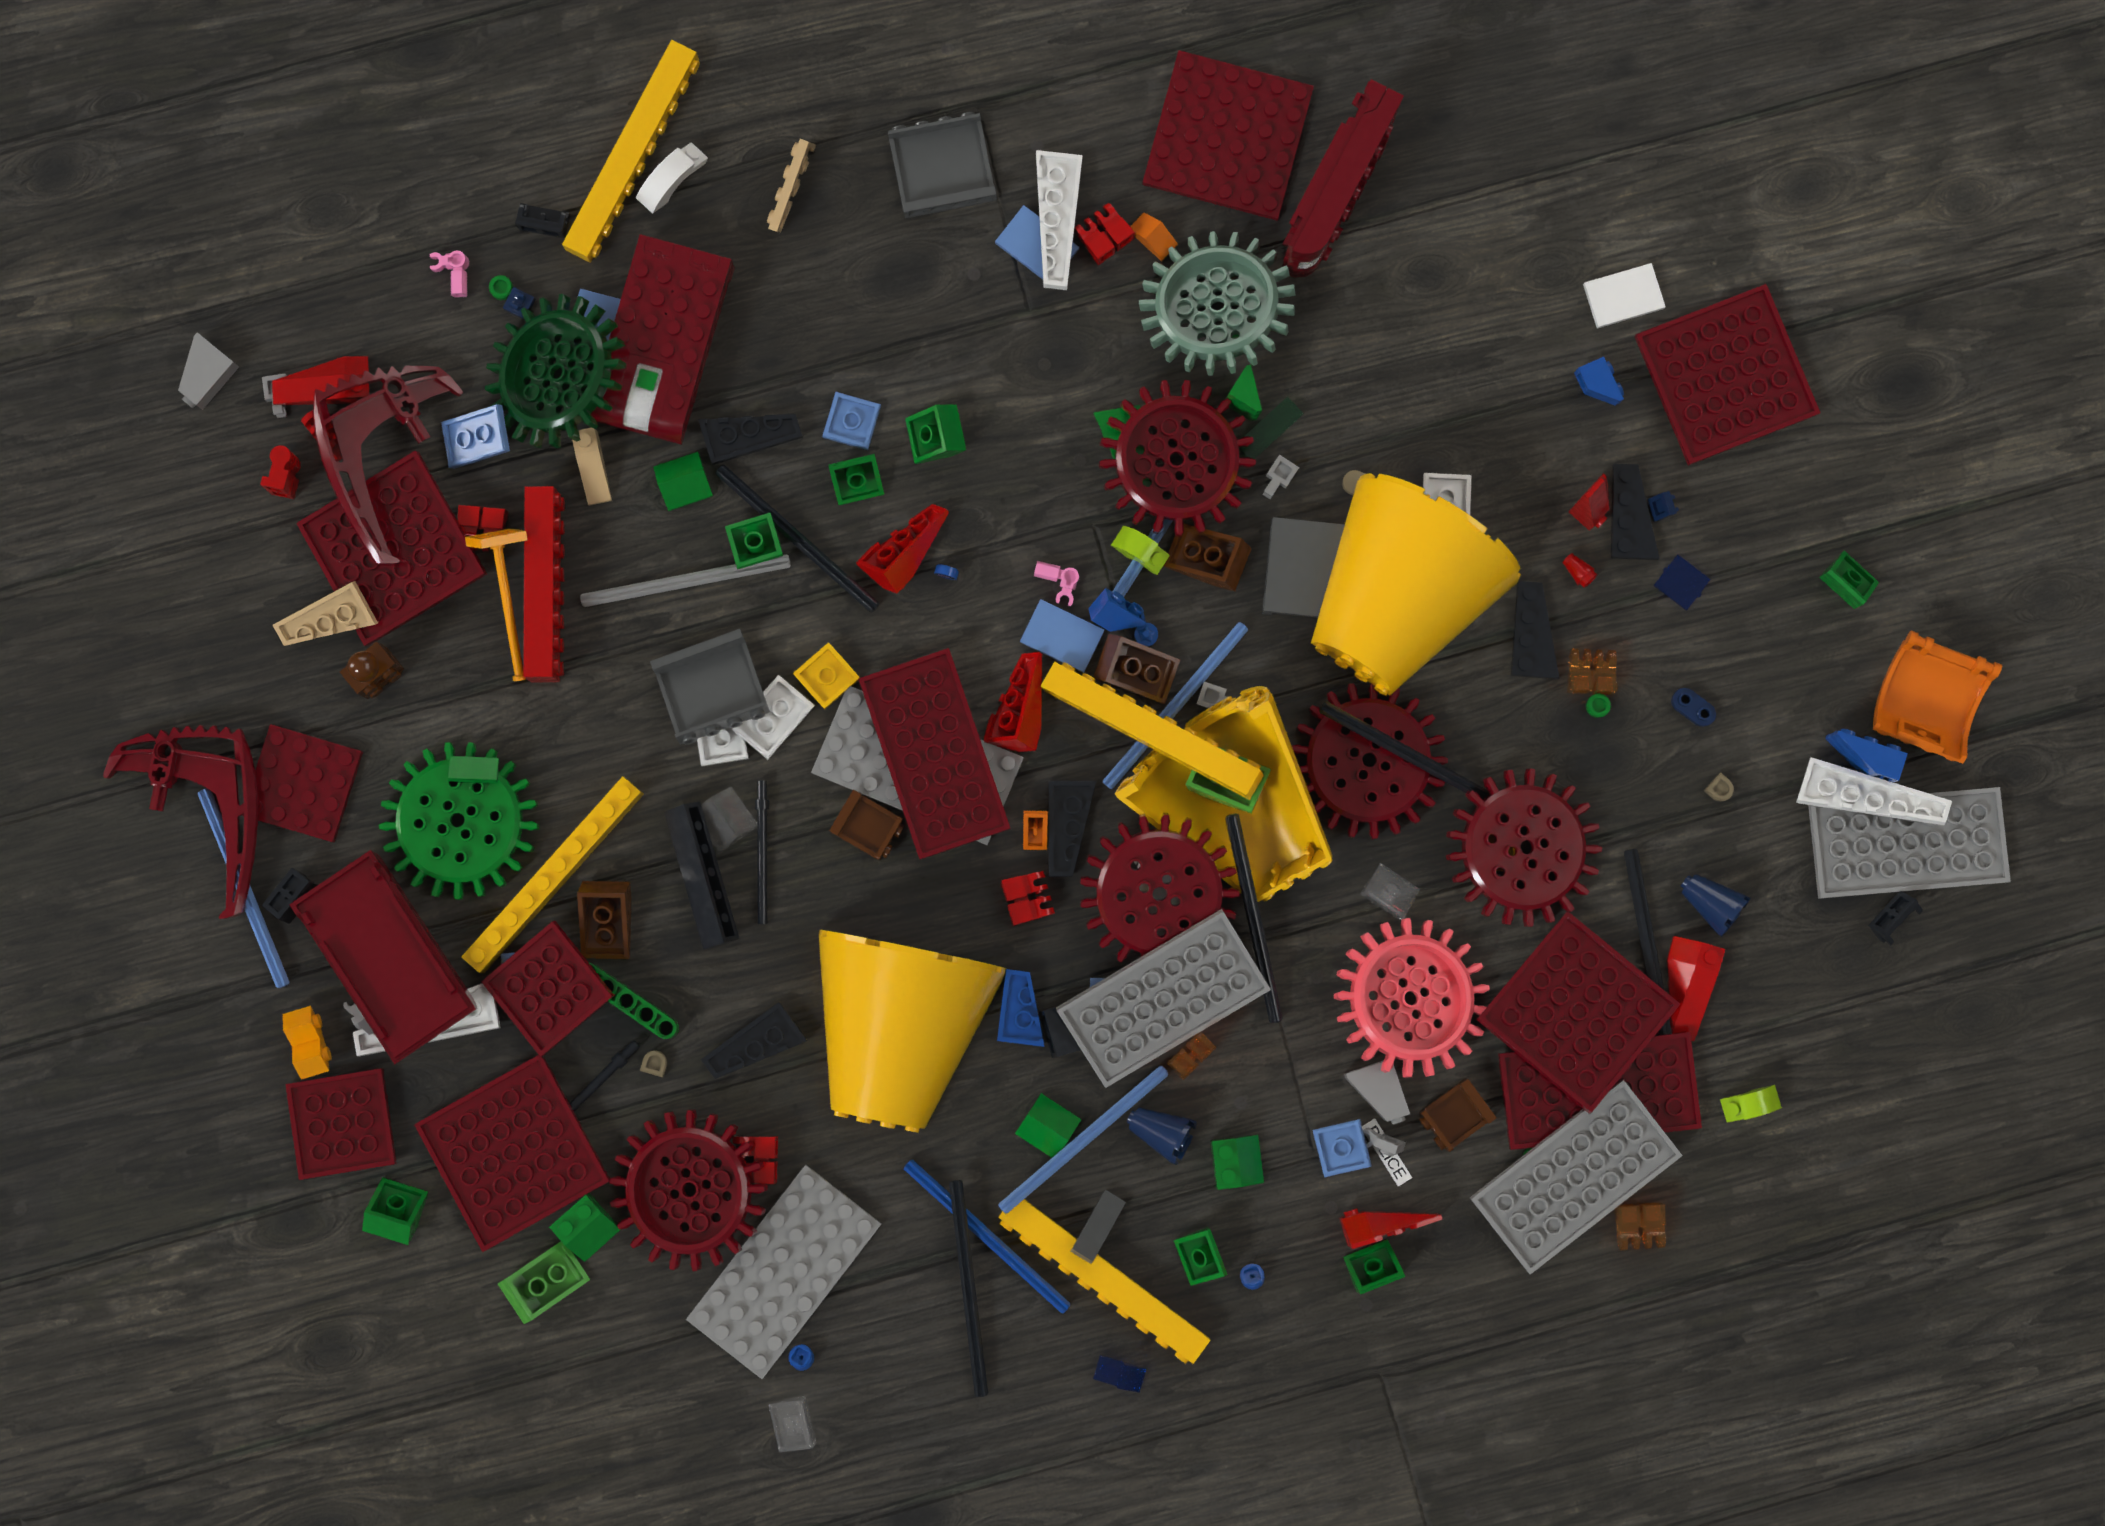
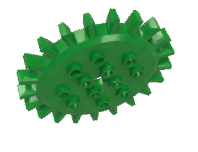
M447 742L444 746L446 760L436 762L434 754L429 749L423 750V756L428 763V767L421 772L414 764L408 761L403 764L406 771L413 776V779L407 786L399 780H390L389 784L394 789L401 791L402 796L399 803L390 800L381 802V806L385 809L396 810L397 812L395 822H383L379 824V829L384 831L396 830L398 840L388 843L383 848L388 853L403 849L406 858L398 862L394 867L397 872L405 871L411 864L419 869V872L412 879V886L418 888L427 875L435 878L432 896L439 897L443 891L444 883L451 882L454 883V899L462 900L464 895L463 884L473 882L478 897L485 896V887L482 883L483 878L491 875L499 887H504L506 885L505 879L499 873V869L504 864H508L512 870L522 871L523 867L520 862L511 857L516 848H520L525 852L534 851L535 847L528 842L521 841L520 837L523 829L538 830L539 824L533 821L524 822L522 811L534 809L538 806V802L536 800L519 801L517 793L526 789L530 782L528 779H522L514 785L510 784L506 778L517 766L512 761L506 763L498 772L497 783H480L481 790L479 792H475L473 789L477 782H458L457 786L452 787L448 780L450 756H455V748L452 743ZM468 742L465 757H475L476 744ZM491 748L487 752L486 757L497 758L498 751ZM424 796L429 798V802L426 805L421 803V799ZM448 801L452 803L450 810H446L444 807ZM472 806L475 807V814L469 815L468 809ZM493 812L499 813V818L496 821L491 819ZM455 814H462L464 816V824L460 827H455L452 824V818ZM419 819L423 821L421 828H417L415 825ZM441 825L447 827L446 832L443 834L439 832ZM465 830L470 832V836L467 839L462 837V833ZM488 835L493 836L494 840L491 844H487L485 841ZM436 848L441 850V854L438 857L433 855V851ZM460 853L464 855L462 862L457 861V855Z

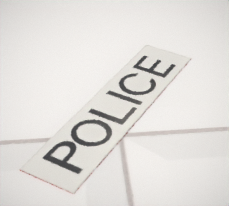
M1375 1118L1362 1126L1363 1130L1371 1128L1378 1134H1385ZM1365 1134L1368 1140L1370 1141V1136L1368 1134ZM1373 1145V1148L1397 1186L1412 1178L1398 1154L1394 1156L1385 1155L1380 1152L1379 1148Z

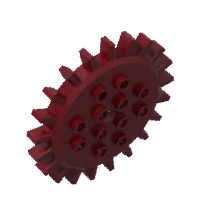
M1163 380L1160 383L1162 398L1152 400L1145 386L1140 388L1139 395L1145 405L1137 410L1131 402L1124 399L1120 405L1130 415L1129 420L1123 423L1117 418L1110 417L1107 422L1111 428L1121 432L1118 440L1101 438L1100 446L1116 450L1115 459H1104L1099 462L1100 469L1116 468L1118 478L1111 479L1104 484L1105 491L1122 486L1127 495L1120 498L1115 507L1120 510L1133 501L1139 507V511L1134 514L1132 521L1135 525L1143 520L1146 512L1156 516L1153 525V533L1158 534L1163 528L1164 519L1174 520L1176 537L1182 536L1184 531L1183 520L1193 519L1197 532L1199 534L1205 531V523L1201 515L1210 512L1215 521L1221 524L1225 521V517L1217 505L1224 500L1231 507L1237 509L1241 501L1229 492L1233 485H1237L1242 489H1249L1252 484L1248 479L1237 476L1239 467L1251 468L1256 465V459L1239 457V448L1251 445L1254 442L1253 437L1246 436L1236 439L1233 429L1240 427L1246 419L1244 416H1239L1233 421L1227 422L1222 413L1229 408L1231 401L1228 398L1223 400L1216 409L1208 405L1207 401L1211 396L1212 387L1207 386L1202 391L1200 400L1189 397L1191 389L1190 380L1184 381L1181 387V396L1170 395V386L1167 380ZM1187 421L1189 423V427L1183 428L1181 426V422ZM1150 427L1156 428L1157 433L1155 435L1149 433L1148 429ZM1201 434H1207L1209 436V440L1203 441L1201 439ZM1174 440L1177 446L1171 448L1168 445V441ZM1136 447H1142L1144 453L1138 454L1135 450ZM1173 453L1180 454L1183 458V463L1178 466L1173 465L1170 462V455ZM1194 453L1196 460H1189L1188 454ZM1158 459L1162 460L1164 466L1157 467L1155 461ZM1208 467H1215L1216 473H1209ZM1178 472L1182 473L1184 476L1183 480H1177L1175 474ZM1149 479L1151 481V486H1144L1143 480ZM1198 485L1202 486L1203 492L1197 493L1195 487ZM1164 492L1170 493L1171 498L1169 500L1163 498L1162 494Z
M1352 683L1347 687L1350 701L1342 705L1335 693L1330 691L1326 694L1328 702L1361 721L1365 718H1370L1372 727L1396 739L1394 737L1395 732L1399 731L1403 734V738L1398 740L1401 743L1441 765L1448 763V758L1443 756L1431 757L1430 746L1439 745L1445 740L1444 735L1427 738L1423 731L1424 727L1432 724L1435 717L1433 714L1428 715L1420 722H1417L1411 716V713L1418 707L1420 702L1417 698L1411 700L1405 709L1395 705L1400 694V688L1389 695L1388 701L1377 699L1378 692L1374 689L1375 685L1371 683L1368 689L1369 698L1359 699L1357 688ZM1312 705L1309 711L1312 716L1319 720V724L1315 729L1308 727L1306 724H1298L1296 730L1301 734L1309 736L1310 740L1308 747L1292 745L1294 754L1306 755V766L1299 767L1302 774L1308 775L1310 784L1307 785L1309 793L1315 792L1320 799L1314 805L1317 814L1324 806L1333 812L1332 817L1328 820L1327 828L1332 830L1337 826L1339 818L1343 817L1350 820L1348 837L1354 838L1358 832V823H1369V835L1371 840L1378 839V822L1388 821L1390 830L1394 835L1401 833L1396 816L1403 812L1412 823H1418L1420 818L1411 806L1416 800H1419L1425 806L1432 808L1436 802L1431 797L1425 795L1423 790L1426 784L1433 785L1434 787H1443L1445 782L1431 776L1430 773L1412 763L1405 762L1403 758L1381 746L1378 749L1374 748L1372 741L1350 730L1348 735L1342 734L1341 728L1344 726L1322 715L1319 712L1320 708ZM1354 748L1358 750L1357 757H1352L1350 755L1351 749ZM1367 753L1375 756L1376 763L1372 767L1365 766L1362 761L1363 756ZM1329 757L1336 759L1334 766L1328 764ZM1383 762L1389 764L1388 771L1382 770L1381 764ZM1360 771H1365L1367 773L1366 779H1360ZM1342 779L1345 782V786L1339 788L1336 785L1337 780ZM1392 784L1397 785V793H1392L1390 791V786ZM1369 793L1376 795L1374 802L1368 800L1367 796Z
M1526 769L1524 785L1517 786L1513 770L1503 771L1506 788L1500 790L1497 788L1492 777H1486L1483 779V783L1489 792V796L1482 799L1473 790L1468 791L1465 795L1476 808L1471 814L1461 809H1455L1453 812L1455 817L1466 822L1464 832L1457 830L1447 832L1446 837L1462 841V852L1447 854L1446 860L1454 862L1463 860L1466 870L1457 873L1452 877V880L1455 883L1464 882L1470 878L1475 885L1464 897L1466 902L1476 900L1481 893L1488 898L1481 912L1485 917H1489L1498 904L1504 907L1502 924L1511 925L1515 909L1523 911L1524 927H1532L1534 925L1533 909L1541 908L1546 923L1554 922L1555 916L1551 904L1558 901L1562 909L1566 912H1572L1575 908L1566 897V894L1571 889L1580 895H1588L1590 892L1586 886L1577 881L1581 872L1587 875H1598L1599 870L1594 866L1584 864L1586 853L1596 854L1602 852L1601 846L1595 844L1586 845L1585 834L1598 830L1599 824L1588 823L1582 826L1578 818L1580 814L1585 813L1591 806L1589 803H1581L1572 809L1567 800L1576 789L1573 785L1565 787L1560 795L1552 792L1557 778L1555 774H1548L1544 780L1543 787H1538L1534 785L1535 769ZM1533 806L1538 807L1539 811L1536 815L1532 812ZM1502 814H1505L1507 817L1505 823L1500 820ZM1554 818L1558 820L1557 827H1554L1552 825V820ZM1522 826L1527 829L1525 835H1522L1520 832ZM1491 834L1495 837V841L1493 843H1490L1488 840V837ZM1542 839H1545L1547 842L1544 848L1540 845ZM1525 840L1530 842L1532 846L1528 854H1524L1520 849L1521 843ZM1510 847L1515 849L1513 856L1508 853ZM1562 851L1566 853L1565 860H1562L1560 858V853ZM1531 859L1535 862L1533 868H1530L1528 865ZM1499 867L1503 870L1502 876H1498L1496 873ZM1550 872H1553L1555 875L1552 881L1548 878ZM1518 880H1521L1523 882V887L1521 889H1519L1516 885Z
M1163 813L1161 828L1150 830L1148 819L1145 814L1139 816L1142 832L1131 835L1128 827L1121 822L1118 824L1119 833L1124 838L1121 843L1115 846L1109 838L1104 836L1100 838L1102 847L1107 849L1110 854L1105 861L1094 855H1088L1087 862L1101 870L1098 878L1081 877L1080 884L1086 887H1096L1097 896L1080 900L1082 908L1098 906L1100 915L1091 918L1086 922L1088 929H1095L1101 924L1106 925L1109 932L1099 941L1102 949L1108 946L1114 939L1119 940L1123 946L1118 951L1117 960L1123 962L1131 949L1140 952V957L1221 909L1228 919L1236 918L1235 911L1221 907L1223 897H1239V889L1233 887L1222 888L1221 883L1222 878L1231 877L1236 874L1235 866H1227L1223 869L1217 868L1215 861L1223 857L1227 853V849L1223 845L1217 847L1211 853L1206 851L1203 845L1210 840L1212 835L1208 828L1195 841L1187 836L1192 827V820L1186 817L1182 822L1180 831L1176 832L1169 830V814ZM1158 852L1163 855L1159 861L1153 858L1154 854ZM1137 861L1140 863V867L1133 869L1131 863ZM1192 866L1194 872L1187 874L1185 873V868ZM1164 875L1171 876L1169 883L1162 881ZM1144 883L1149 886V889L1145 892L1139 889L1140 885ZM1157 887H1162L1167 892L1166 897L1162 900H1157L1153 897V891ZM1199 888L1203 891V893L1201 896L1197 897L1193 894V892L1195 889ZM1123 892L1126 894V898L1119 900L1117 894ZM1174 897H1178L1180 899V903L1178 905H1173L1171 903V899ZM1150 906H1156L1157 912L1151 914L1148 909ZM1131 914L1135 917V920L1127 922L1126 916ZM1185 919L1189 924L1187 927H1181L1179 925L1180 921ZM1160 928H1164L1166 930V934L1163 936H1159L1157 934V930Z
M696 1109L687 1110L686 1127L677 1126L676 1116L673 1111L664 1113L667 1131L660 1133L652 1120L643 1123L651 1139L645 1144L636 1135L629 1136L626 1140L638 1153L634 1159L623 1154L617 1155L615 1161L619 1164L629 1167L627 1178L622 1176L610 1178V1184L626 1187V1198H616L610 1202V1205L615 1208L628 1206L631 1215L629 1218L623 1219L617 1226L619 1229H626L635 1223L640 1234L631 1242L630 1246L632 1248L642 1245L646 1239L655 1244L649 1254L648 1261L650 1262L657 1261L664 1249L672 1252L669 1262L670 1270L679 1268L682 1254H690L692 1271H698L702 1267L700 1253L708 1251L711 1261L717 1266L723 1263L722 1255L718 1249L719 1245L725 1243L730 1251L737 1254L743 1249L740 1243L733 1237L736 1231L740 1230L750 1237L754 1236L757 1232L753 1226L747 1224L744 1220L747 1213L753 1215L765 1214V1208L760 1205L751 1204L750 1201L751 1193L760 1194L767 1191L768 1185L762 1183L751 1184L749 1174L750 1172L759 1171L764 1167V1163L753 1162L750 1165H746L742 1155L750 1151L754 1143L748 1141L742 1143L736 1149L730 1142V1139L736 1134L737 1125H730L726 1128L723 1135L714 1132L718 1122L717 1114H710L706 1120L705 1128L696 1127ZM695 1147H699L701 1149V1154L699 1156L696 1155L694 1152ZM665 1156L668 1157L670 1160V1163L668 1165H665L663 1163V1158ZM717 1158L722 1161L721 1167L715 1165ZM685 1168L690 1170L689 1177H686L683 1173ZM653 1178H657L659 1181L657 1187L652 1184ZM705 1180H709L711 1182L710 1188H706L704 1186ZM687 1183L695 1185L696 1193L694 1196H688L685 1193V1185ZM674 1189L679 1191L678 1198H675L672 1194ZM726 1191L731 1193V1200L725 1198ZM694 1201H697L700 1204V1208L698 1210H696L693 1207ZM662 1211H666L668 1213L667 1219H664L662 1217ZM715 1213L720 1214V1221L714 1219ZM684 1222L689 1225L688 1231L682 1228Z

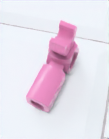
M458 250L446 253L445 256L437 252L431 253L430 257L432 259H439L437 265L430 266L432 271L440 272L444 268L453 270L451 271V296L456 298L467 297V272L465 270L469 266L468 257Z
M1037 561L1034 577L1057 582V579H1060L1062 591L1057 594L1056 603H1059L1060 598L1066 595L1069 597L1068 606H1071L1074 600L1071 592L1076 589L1079 579L1078 571L1074 568L1061 570L1058 565Z

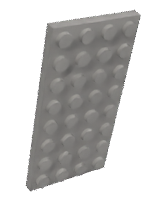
M849 687L843 695L811 773L903 811L863 691ZM981 740L1004 807L1024 757L993 744L984 743ZM991 836L977 840V842L988 846Z
M2000 787L1928 793L1952 801L1945 825L1808 805L1818 899L2011 882Z
M1221 909L1056 1007V1010L1104 1087L1107 1088L1271 989Z
M1621 1079L1611 1088L1591 1114L1582 1109L1473 1194L1470 1199L1526 1271L1532 1274L1683 1155L1627 1083Z
M805 1165L758 1225L756 1234L748 1238L742 1246L743 1250L734 1256L686 1320L759 1378L763 1379L882 1223L813 1169Z

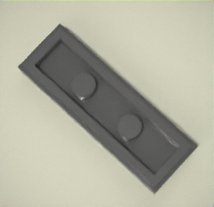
M1105 1190L1070 1252L1091 1264L1126 1202Z

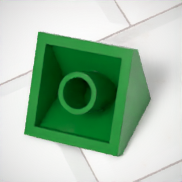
M1246 365L1227 398L1231 401L1229 408L1250 421H1256L1262 408L1251 365Z
M699 452L653 466L657 484L668 511L713 497Z
M875 454L828 465L838 505L885 495Z
M771 513L725 526L737 570L783 556L781 543Z
M1843 551L1819 577L1853 609L1862 606L1879 584L1846 551Z
M1041 1093L1015 1134L1052 1158L1067 1144L1081 1119Z
M1209 1227L1173 1240L1191 1286L1228 1275Z
M1388 1239L1343 1257L1356 1292L1360 1295L1405 1277Z

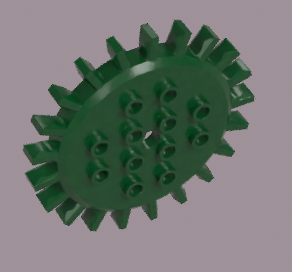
M559 294L557 310L552 311L551 302L544 297L539 299L540 315L535 317L532 311L525 307L522 308L521 313L526 324L520 329L510 323L505 325L507 331L514 337L508 346L504 343L494 342L493 347L504 355L501 364L487 363L486 366L490 371L499 374V382L485 386L487 392L501 394V399L490 406L499 404L502 405L503 411L507 409L508 414L504 417L506 431H509L517 421L520 422L512 438L523 443L530 429H533L529 444L539 449L542 447L545 433H549V445L561 448V431L566 430L568 437L578 442L581 440L577 428L579 423L584 421L586 425L596 429L598 424L591 413L597 406L606 411H611L613 408L608 401L602 399L607 388L612 390L622 389L621 384L610 379L611 370L626 368L625 362L617 358L612 359L611 352L625 346L624 341L617 337L608 341L606 338L608 334L618 327L617 323L608 318L600 326H597L596 324L606 311L596 304L589 314L584 317L590 301L581 296H578L573 310L569 311L571 298L564 294ZM562 368L561 376L555 379L556 371Z

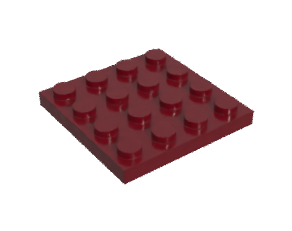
M270 724L255 770L258 790V820L335 843L363 752Z
M556 921L548 924L482 981V984L540 1057L547 1054L615 996Z
M383 1068L285 1084L299 1180L397 1164Z

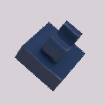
M513 287L503 309L524 319L521 309L525 307L531 310L536 299Z
M1670 491L1647 499L1654 522L1675 515L1679 511V508L1674 506L1672 500L1675 499V495H1671Z

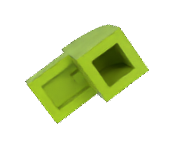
M1124 525L1111 544L1112 547L1125 557L1139 562L1156 575H1158L1170 556L1158 546L1157 542L1145 534Z
M1775 1085L1753 1089L1743 1094L1720 1099L1727 1123L1755 1118L1782 1108Z

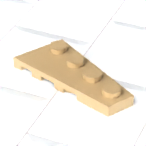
M800 139L799 143L795 142L791 151V156H794L792 163L786 166L783 174L785 179L783 188L779 187L775 196V201H778L776 208L770 211L767 223L770 224L768 229L781 233L792 206V201H789L790 196L794 197L800 187L799 174L802 175L803 172H806L809 164L807 154L809 151L814 152L816 144Z
M354 581L273 624V627L283 645L286 646L375 625L378 622L357 583Z

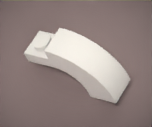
M689 143L682 149H675L649 175L640 188L636 199L653 214L668 203L671 195L684 179L706 164L708 157L693 143Z

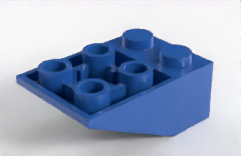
M1841 729V731H1835L1826 735L1825 739L1857 772L1890 782L1900 780L1908 754L1902 752L1901 747L1893 744L1884 746L1878 744L1877 739L1864 736V739L1857 737L1855 732L1848 729Z

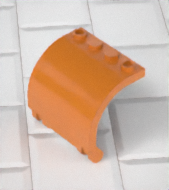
M1911 630L1896 652L1883 680L1874 710L1873 730L1881 735L1891 736L1905 744L1915 745L1926 752H1933L1944 756L1950 761H1957L1963 764L1967 758L1968 736L1973 718L1991 682L1999 676L2002 664L1997 662L1992 664L1981 656H1978L1977 659L1934 643L1933 638L1918 636L1919 633Z

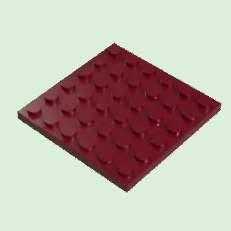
M1178 50L1142 185L1278 221L1314 86Z
M1767 284L1634 336L1688 466L1810 419L1821 413Z
M416 450L365 481L388 549L392 556L400 560L397 565L382 566L375 564L350 524L338 499L333 500L296 523L334 592L355 581L378 622L375 625L355 629L364 646L371 645L487 575L473 548L466 546L465 533L419 451ZM351 489L347 492L354 507L360 508L354 491ZM360 518L371 539L373 540L379 551H381L366 520Z
M1567 911L1477 1018V1021L1586 1112L1591 1114L1675 1012L1680 1003Z
M537 1055L414 1124L482 1252L610 1182L607 1172L544 1056L540 1057Z

